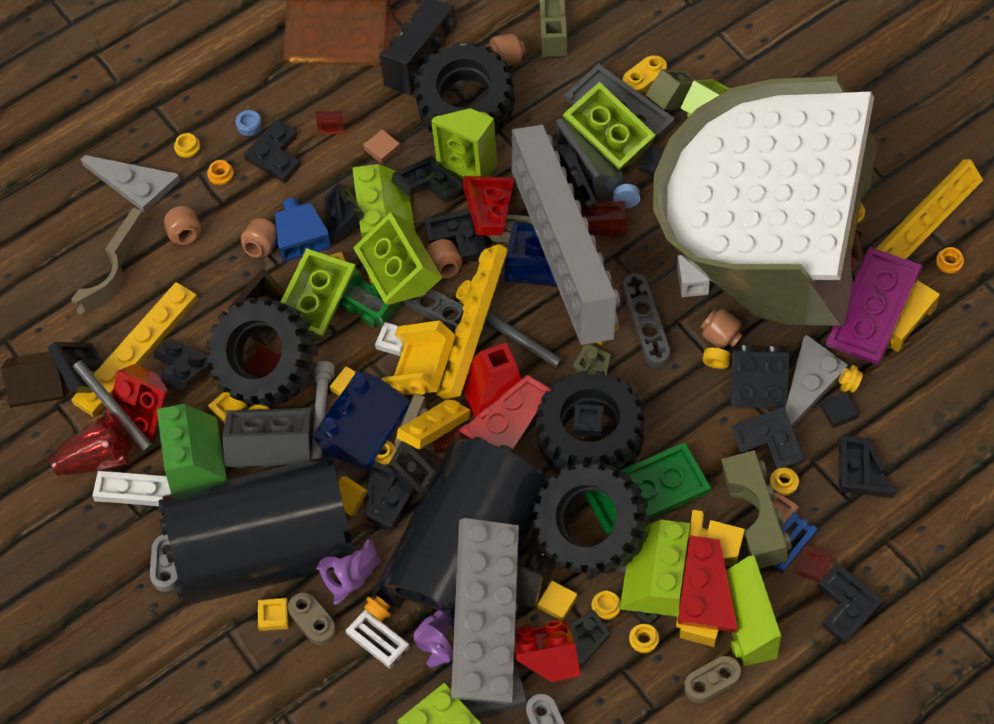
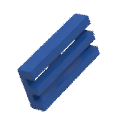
M795 512L781 527L782 533H788L794 524L797 526L789 535L791 544L802 531H805L806 534L790 552L787 562L772 565L781 574L788 569L818 530L815 526H809L808 521L805 519H799V515Z

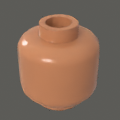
M512 33L492 37L489 44H487L489 52L496 51L501 56V61H506L509 67L519 65L522 56L525 54L524 43Z
M178 206L169 210L165 215L164 227L169 239L173 243L187 245L199 237L201 224L197 214L190 207Z
M257 218L252 220L241 235L240 240L244 251L252 257H267L278 244L276 226L266 219Z
M436 240L426 248L443 277L442 279L451 278L460 270L462 257L455 244L450 240Z
M713 309L700 326L703 328V338L720 349H725L728 345L733 348L743 335L739 332L742 326L741 321L726 309L718 311Z

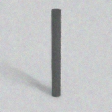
M489 311L487 312L485 318L487 324L556 368L561 366L563 363L562 358Z
M82 360L74 364V370L144 452L148 450L153 444Z

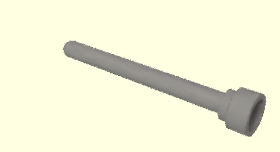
M328 361L315 362L317 366L315 372H312V376L317 383L310 460L322 457L328 384L331 383L335 374V365Z

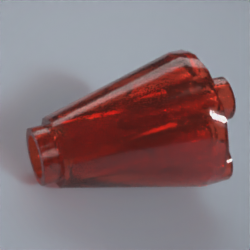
M113 413L97 417L59 446L49 456V462L54 473L58 476L61 474L74 475L119 469L129 464L127 452L132 450L129 438L126 435H121L116 416Z

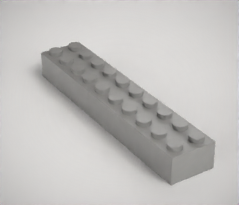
M543 125L512 129L511 171L581 345L614 340V328L618 327L616 307L620 305L617 289L613 290L611 275L609 271L604 269L602 254L596 251L595 237L589 234L587 218H582L580 202L574 199L572 184L567 183L565 167L560 166L558 151L553 150L552 137L547 135Z

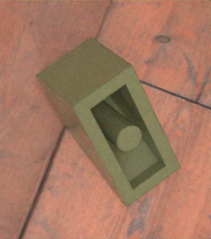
M661 69L646 96L652 99L653 103L664 111L677 110L682 106L693 81L698 79L686 70Z

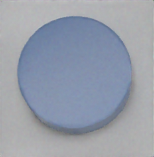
M245 110L236 117L237 130L244 136L255 135L262 128L261 117L256 111Z

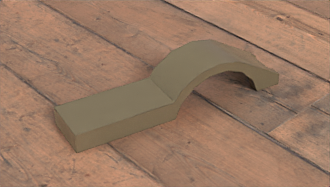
M134 207L131 209L105 248L112 264V271L107 279L98 286L78 289L71 299L72 303L79 305L76 310L77 314L81 316L86 315L112 300L120 291L123 283L121 264L147 226L141 210Z

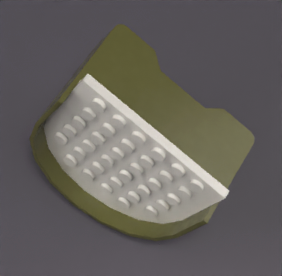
M838 76L769 79L733 87L698 107L669 138L654 173L653 211L667 241L705 277L758 318L786 325L843 326L846 321L853 283L851 253L862 197L870 189L877 150L875 138L869 130L874 102L873 94L871 92L847 93Z

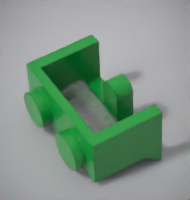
M355 269L339 304L348 314L352 315L356 312L361 315V320L372 328L375 325L382 328L384 323H388L394 313L403 307L401 302L390 305L385 304L375 285L365 282L360 271Z

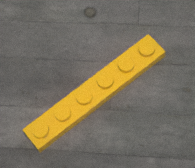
M964 159L876 249L907 259L983 181L972 160Z
M500 244L484 249L479 257L480 264L476 275L471 281L472 288L468 299L463 305L464 312L460 323L455 329L456 337L436 394L443 399H450L461 395L508 251L507 248Z
M175 282L93 374L110 395H112L118 370L133 364L141 366L198 301L195 293ZM94 392L76 393L71 399L75 406L94 418L105 406Z

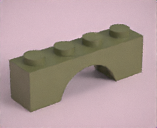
M540 0L542 57L567 56L565 0Z
M755 450L721 459L723 475L730 497L747 500L760 512L756 522L744 531L749 556H755L759 569L787 562V550L792 549L788 533H782L780 525H783V519L779 507L774 508L772 501L775 500L771 483L766 484L764 477H767L764 461H758Z

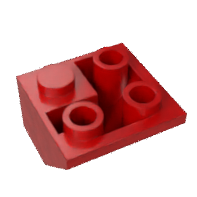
M506 342L481 351L472 359L462 391L474 418L500 399L505 392L521 380L517 364Z
M133 364L118 370L111 396L151 442L154 441L159 426L157 409L164 407L168 390L157 373ZM108 410L105 421L123 428Z
M552 620L544 626H522L516 629L514 652L518 662L550 682L581 676L575 641L567 621Z

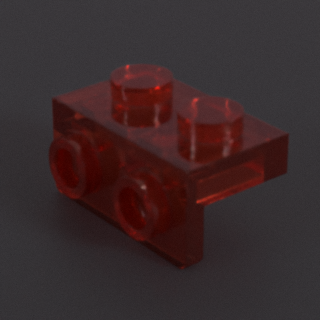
M625 201L597 202L598 206L589 210L580 204L582 218H587L590 235L616 236L627 234Z

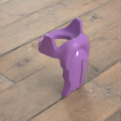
M372 539L366 540L363 548L355 551L352 555H347L342 559L325 557L316 567L317 570H320L326 586L334 595V605L340 603L353 591L360 589L365 583V579L372 574L373 569L382 565L381 558L376 555L377 552ZM330 567L334 568V572L342 585L332 580L329 574Z
M439 610L426 618L414 632V641L418 648L424 652L432 653L426 662V665L431 669L443 663H450L453 660V650L444 637L453 626H451L446 613Z

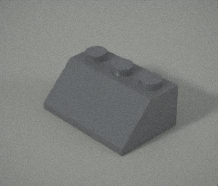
M561 118L556 120L557 146L564 144L570 150H575L580 160L579 165L597 205H602L614 199L613 192L615 188L625 182L622 171L616 169L567 120Z
M311 408L227 411L222 436L225 467L242 469L247 466H262L271 468L276 465H292L310 460Z

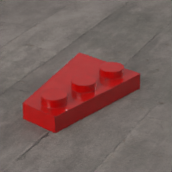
M464 176L462 185L476 235H503L515 178Z
M526 375L505 392L500 399L484 409L474 420L458 431L468 439L473 440L474 437H480L490 444L498 447L506 445L514 450L537 415V408L541 404L543 394L546 391L551 392V389Z
M690 535L678 624L737 633L738 628L720 540Z

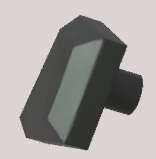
M595 610L569 624L576 645L579 667H583L610 636L609 631Z

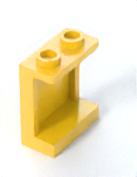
M917 280L887 348H892L896 352L902 349L905 339L925 315H931L937 308L939 293Z
M440 320L398 326L395 336L404 344L394 376L382 377L380 384L388 390L389 394L395 397L437 392L456 335Z

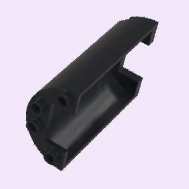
M474 437L473 440L460 439L452 442L373 590L374 598L378 596L386 603L399 608L404 599L439 610L446 613L451 626L454 627L459 520L468 518L518 525L519 553L533 525V520L537 517V513L533 512L534 504H539L541 496L538 493L541 487L546 489L549 485L545 479V473L515 455L514 450L506 445L498 447L480 437Z
M332 455L163 495L162 499L158 500L163 517L159 518L163 535H168L170 544L165 546L167 560L169 563L174 562L178 580L175 581L178 598L184 597L187 605L319 574L320 570H317L316 567L323 558L336 557L342 559L354 553Z

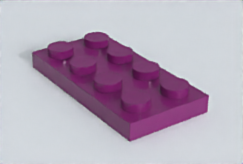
M870 247L851 288L845 324L833 327L826 342L827 347L880 365L920 276L922 265Z

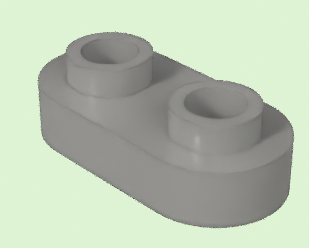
M168 535L157 537L152 544L150 579L156 589L164 592L176 588L175 581L178 580L174 562L169 563L167 556L164 554L165 546L170 545ZM164 576H171L168 581H162Z
M537 694L527 702L526 715L530 724H564L559 710L550 696ZM539 709L547 711L544 716H538L536 712Z

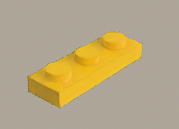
M447 399L398 428L397 439L420 450L467 421L470 417V409L460 405L455 400Z

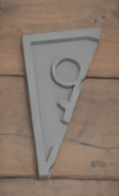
M87 155L81 158L83 166L144 213L180 182L179 175L172 172Z
M807 335L803 338L786 404V411L792 427L839 380L842 371L848 368L845 362Z

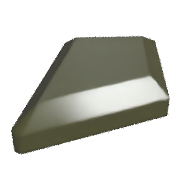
M585 344L574 362L573 368L579 373L580 371H588V374H596V371L605 372V376H607L611 354Z

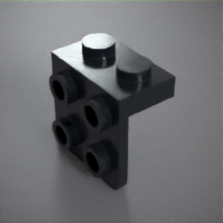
M738 345L737 350H731V404L734 407L750 408L786 407L788 401L789 352L782 351V346H766L765 351L754 350V345Z

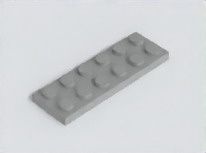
M468 518L459 520L452 699L499 704L512 703L518 525Z

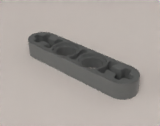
M629 274L623 281V293L645 361L651 368L661 369L669 363L670 348L648 282L642 274ZM631 284H636L639 287L640 296L636 297L635 290L631 287ZM644 304L650 308V311L646 314H640L636 312L635 308L638 305ZM647 327H653L658 333L653 337H648L642 331ZM657 344L658 353L662 355V358H657L656 355H653V345Z
M430 289L424 296L416 297L415 300L413 298L401 301L406 307L432 321L440 320L453 332H455L456 327L460 323L464 312L463 305L433 289ZM425 298H432L436 301L431 307L421 305L422 300ZM448 310L458 312L457 317L454 319H446L443 315ZM485 321L479 339H481L486 332Z

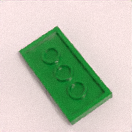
M685 442L620 470L630 476L631 480L641 488V495L648 503L646 514L650 516V520L711 493L709 483ZM599 491L583 493L605 535L608 537L613 531L616 522V509L613 501L606 494Z

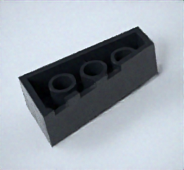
M424 0L412 14L411 24L406 22L401 27L400 37L394 36L389 42L391 48L388 51L383 49L379 54L384 86L412 95L415 90V79L419 75V68L422 64L427 65L426 58L432 53L436 55L438 49L444 47L449 32H453L456 27L457 18L455 17L454 6L438 0Z

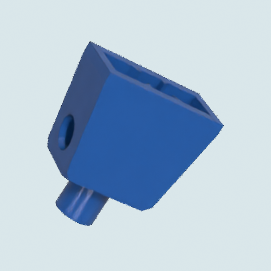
M297 198L286 199L283 202L284 210L275 214L278 246L283 263L303 257L306 248L316 252L331 249L328 232L312 204L299 205Z

